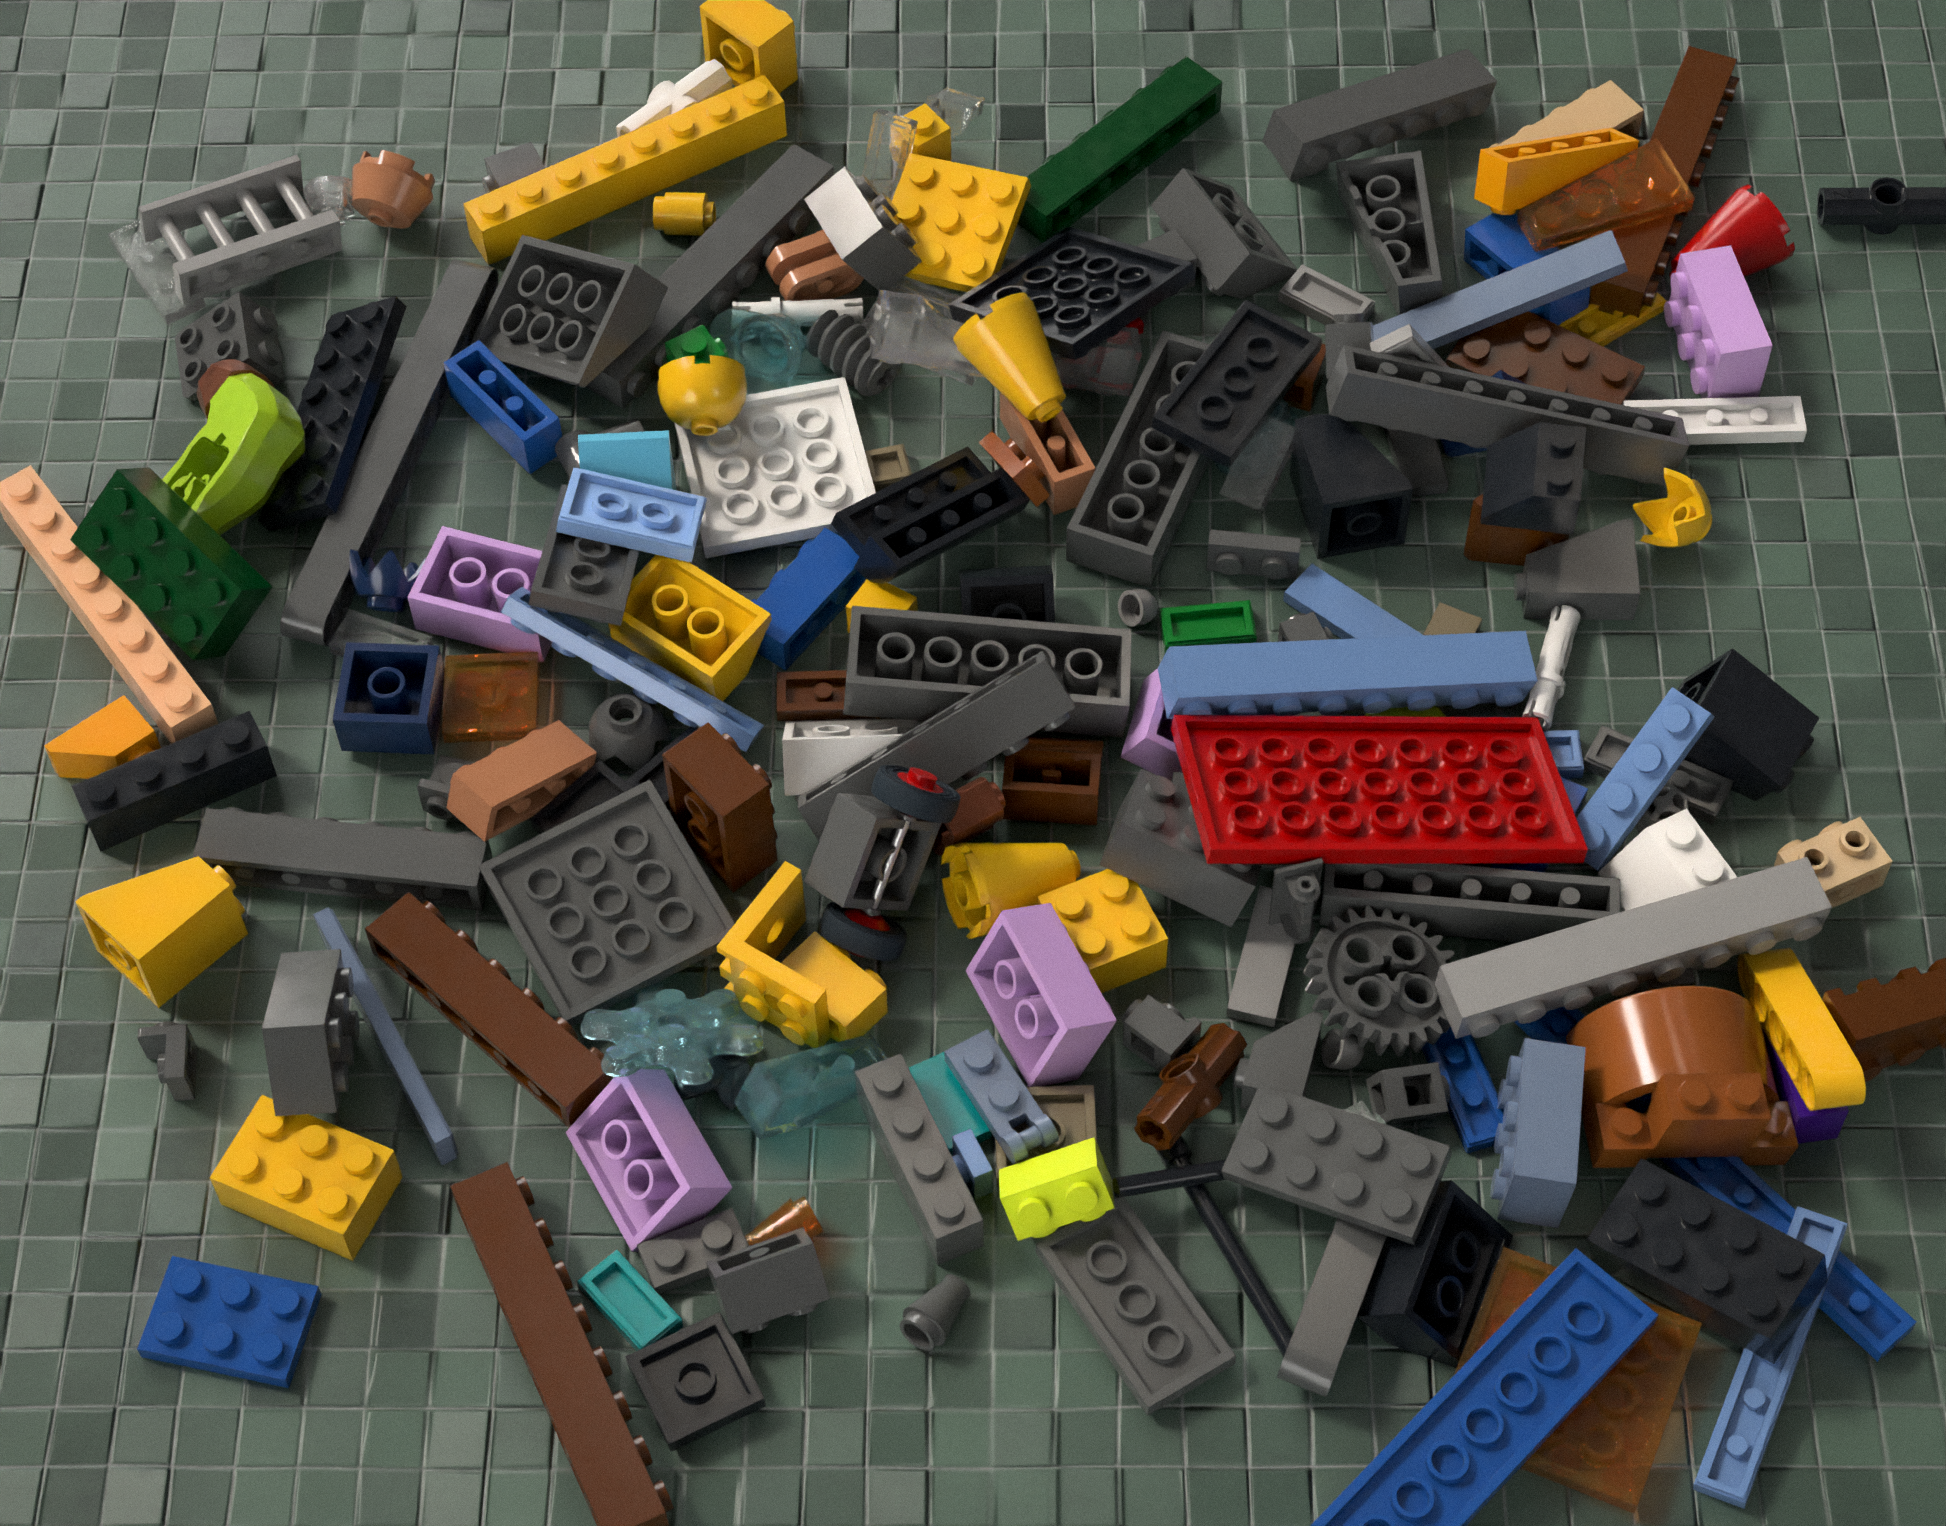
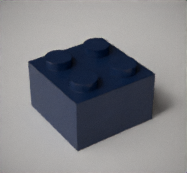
M346 642L333 714V724L342 751L435 754L447 679L439 646Z

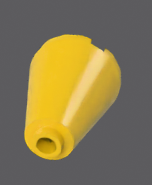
M1024 292L1011 294L990 304L993 312L982 320L977 313L968 319L958 329L953 337V341L957 346V350L1027 420L1038 418L1039 422L1042 423L1052 419L1062 411L1061 403L1066 398L1034 302Z
M960 842L947 846L941 860V865L949 863L950 877L942 878V887L947 907L957 928L967 927L970 930L966 935L969 939L987 935L1002 910L1037 905V896L1075 882L1081 873L1080 862L1076 853L1073 850H1069L1063 843Z

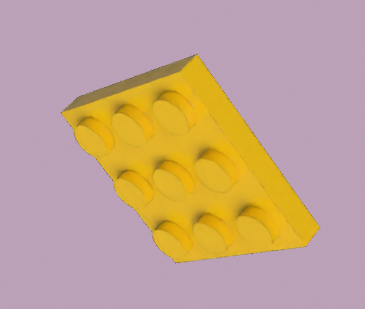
M910 153L892 202L899 212L894 216L897 223L903 222L917 239L918 243L913 248L922 262L902 278L968 292L999 272L1031 188L1028 177Z

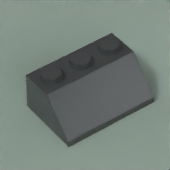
M1182 168L1151 205L1161 218L1159 225L1163 231L1167 233L1175 229L1196 255V267L1205 276L1202 279L1203 283L1218 296L1226 294L1238 299H1244L1291 278L1298 270L1230 185Z

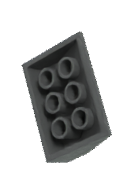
M522 235L470 345L480 340L503 364L585 388L651 326L669 287L635 264Z

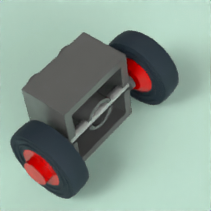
M882 765L878 769L872 783L871 792L874 796L837 794L817 849L812 856L811 865L804 882L834 901L827 904L819 922V931L826 939L859 957L894 961L899 958L903 951L907 932L897 922L881 914V909L908 911L941 823L952 821L959 807L961 797L956 790L925 770L914 767Z

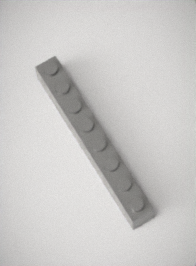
M1808 857L1441 965L1435 986L1438 998L1455 1038L1470 1034L1474 1038H1480L1499 1029L1500 1025L1517 1020L1521 1024L1531 1023L1543 1017L1547 1011L1564 1006L1567 1010L1577 1009L1588 1004L1594 997L1611 992L1613 996L1624 995L1633 991L1640 983L1646 980L1657 978L1658 982H1667L1679 977L1685 972V969L1703 965L1704 968H1714L1728 961L1733 955L1747 951L1751 955L1760 954L1774 947L1777 942L1794 938L1795 941L1807 940L1822 930L1832 906Z

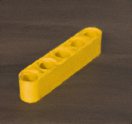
M1791 948L1767 950L1756 955L1749 953L1740 954L1737 964L1738 977L1743 994L1756 1008L1763 1030L1807 1108L1810 1111L1863 1104L1866 1096V1085L1862 1067Z

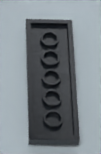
M397 296L377 302H370L367 305L344 312H338L331 315L328 320L322 343L314 357V365L307 385L302 391V399L297 410L305 433V452L282 473L276 487L263 505L258 519L269 531L336 514L407 307Z

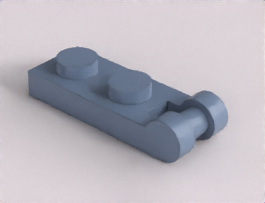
M988 1029L944 1051L945 1062L1013 1164L1027 1158L1028 1151L1039 1145L1046 1148L1059 1141L1054 1124L1046 1114H1043ZM1024 1122L1029 1127L1020 1133L1013 1130L1014 1127Z

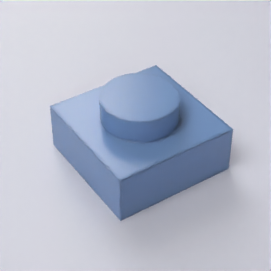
M971 1128L952 1136V1158L974 1200L992 1193L993 1169Z

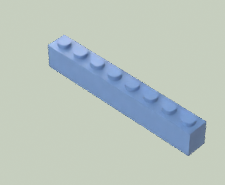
M1526 631L1172 646L1168 648L1158 666L1167 719H1173L1174 715L1274 714L1275 716H1295L1302 712H1319L1321 715L1331 716L1342 713L1345 710L1364 709L1366 713H1380L1389 708L1408 707L1411 711H1423L1433 706L1452 705L1456 709H1466L1484 703H1496L1500 707H1509L1522 702L1538 681Z

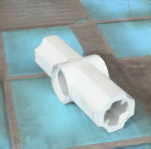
M713 59L702 64L676 84L669 80L659 83L650 93L647 104L616 126L617 136L620 137L732 89V78L727 74L724 66Z

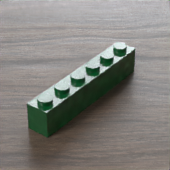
M1187 56L1175 65L1165 68L1154 81L1144 88L1137 89L1130 99L1115 110L1108 111L1101 121L1086 132L1079 133L1069 145L1057 154L1047 157L1040 167L1026 176L1030 181L1031 188L1018 224L1041 242H1045L1066 227H1070L1220 112L1222 81Z

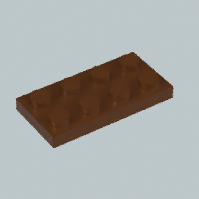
M1529 311L1460 338L1446 359V364L1450 368L1486 376H1493L1499 370H1502L1528 385L1623 405V401L1629 400L1644 376L1645 371L1644 365Z

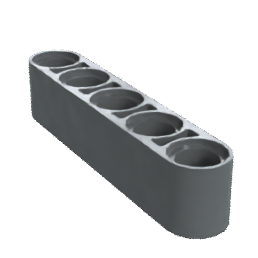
M1337 1218L1277 1378L1327 1397L1386 1235Z

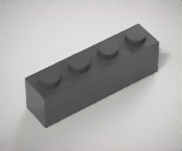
M900 1053L855 1071L857 1100L936 1264L940 1265L983 1247L982 1216L902 1054Z

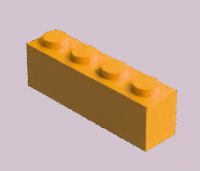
M1605 128L1480 149L1474 199L1490 206V210L1493 213L1513 215L1517 209H1546L1551 203H1579L1582 198L1590 196L1612 197L1614 192L1629 190L1632 186L1639 140L1613 128Z

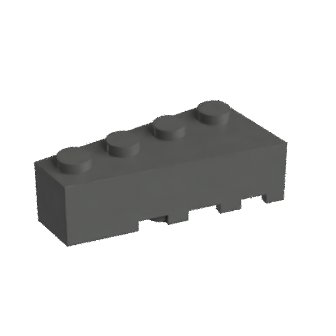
M1421 151L1336 162L1339 198L1397 314H1403L1442 298V278Z

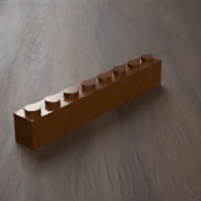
M1688 46L1613 230L1628 271L1592 285L1589 305H1598L1599 311L1614 315V310L1623 312V318L1629 314L1639 318L1644 305L1652 307L1660 283L1654 281L1656 275L1664 277L1671 257V252L1666 250L1667 246H1676L1682 230L1683 222L1678 221L1680 215L1688 216L1695 192L1690 191L1691 186L1699 188L1706 168V163L1701 162L1703 157L1710 159L1718 136V134L1712 132L1714 129L1722 130L1729 106L1724 105V102H1733L1740 81V78L1733 76L1737 59Z
M505 1162L451 1185L459 1214L596 1525L669 1526L666 1513L674 1510L670 1496L662 1480L655 1483L651 1481L646 1467L652 1465L653 1461L641 1434L632 1438L625 1422L633 1419L627 1401L621 1390L612 1393L605 1378L613 1375L611 1367L602 1347L598 1346L592 1349L585 1334L593 1331L590 1320L581 1302L573 1306L566 1291L572 1289L573 1284L562 1259L553 1263L547 1251V1248L554 1246V1243L543 1217L533 1220L528 1206L535 1204L525 1177L521 1176L515 1179L508 1162Z

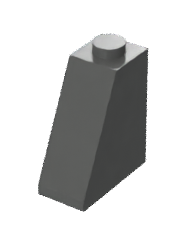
M1623 519L1527 554L1523 573H1515L1514 599L1515 601H1522L1523 619H1550L1551 611L1555 606L1560 608L1558 616L1560 617L1562 605H1567L1575 608L1580 613V620H1634L1640 597V585L1633 519Z

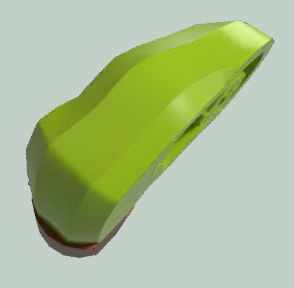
M236 359L221 360L211 364L198 381L197 398L207 419V424L197 433L180 459L162 479L219 535L261 508L273 492L282 473L305 452V433L302 422L288 398L277 391L264 374Z

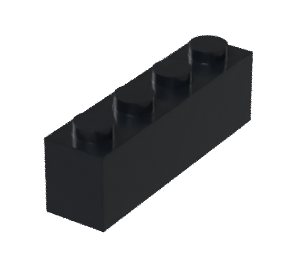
M247 711L71 787L101 852L276 777L277 774L267 744L250 711Z

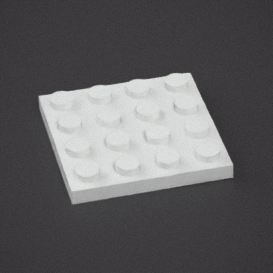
M845 377L746 395V401L738 417L728 425L718 428V432L713 435H695L690 429H685L674 423L690 494L707 498L699 531L705 559L815 538L824 528L838 534L831 525L835 514L876 493Z

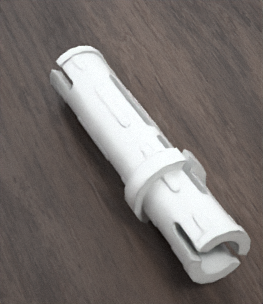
M771 297V301L732 302L733 329L772 328V331H781V327H812L816 320L828 310H836L838 317L843 314H850L855 320L854 324L863 325L862 298L780 301V297Z
M1562 605L1560 617H1558L1560 612L1558 606H1555L1551 611L1549 627L1535 671L1538 681L1530 690L1529 699L1522 716L1538 717L1541 726L1544 719V730H1548L1551 727L1557 700L1564 694L1566 683L1563 681V676L1568 664L1575 632L1581 618L1580 613L1575 608L1567 605Z

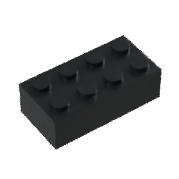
M1642 1158L1587 1238L1591 1260L1606 1273L1773 1364L1779 1358L1828 1281L1825 1254Z

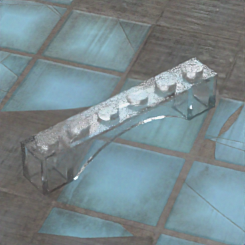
M879 290L869 333L872 359H879L888 364L906 363L924 366L934 371L947 369L967 372L975 377H984L957 350V346L953 341V337L961 325L956 324L937 311L924 296ZM1123 327L1118 334L1107 338L1092 348L1084 357L1074 360L1053 352L1051 354L1064 390L1075 388L1095 391L1103 396H1113L1116 394L1130 397L1142 356V348L1138 329Z

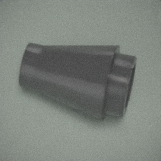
M948 1274L939 1284L905 1308L903 1320L899 1325L903 1336L912 1345L924 1351H930L935 1346L943 1345L964 1302L970 1296V1289L967 1284L959 1277Z

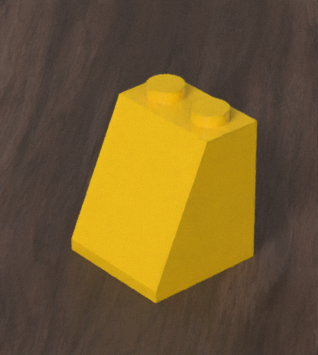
M199 856L88 893L75 901L96 950L158 1008L248 935L241 916L245 913V909L233 894V890L236 888L235 882L222 867L217 865L212 869Z

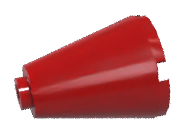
M1749 184L1744 185L1727 199L1671 261L1672 271L1669 273L1670 279L1672 273L1676 272L1681 253L1730 245L1744 277L1784 262L1793 256L1795 250L1794 242L1787 246L1784 237L1785 234L1790 232L1788 224L1778 208L1763 192L1754 196L1749 192L1753 186Z

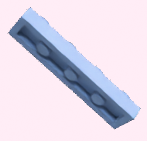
M1672 687L1576 818L1588 848L1584 861L1597 871H1600L1608 864L1714 719L1710 712Z

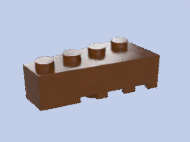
M1946 958L1935 961L1928 971L1923 974L1914 966L1900 970L1896 977L1884 985H1881L1875 977L1860 981L1856 986L1858 991L1852 994L1845 995L1840 987L1825 991L1822 1000L1858 1059L1863 1070L1865 1082L1876 1077L1883 1068L1896 1063L1899 1066L1909 1065L1918 1060L1925 1051L1939 1045L1946 1049Z

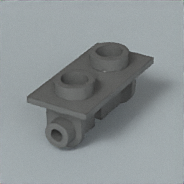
M1322 858L1300 864H1286L1282 868L1274 870L1268 922L1269 925L1282 923L1287 937L1296 944L1308 942L1314 936L1315 926L1312 921V915L1316 914L1318 898L1320 896Z

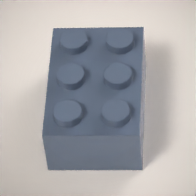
M1525 1038L1519 1055L1510 1056L1506 1079L1501 1080L1498 1094V1109H1504L1503 1123H1498L1494 1153L1501 1154L1499 1169L1495 1168L1493 1172L1490 1192L1491 1199L1499 1200L1497 1219L1554 1228L1559 1227L1577 1184L1586 1047Z

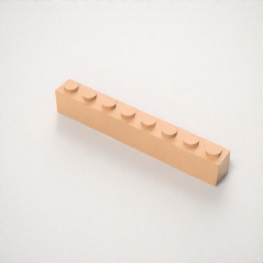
M30 465L1 481L0 511L3 519L169 742L172 744L217 725L218 721L211 702L139 607L70 540L78 527Z

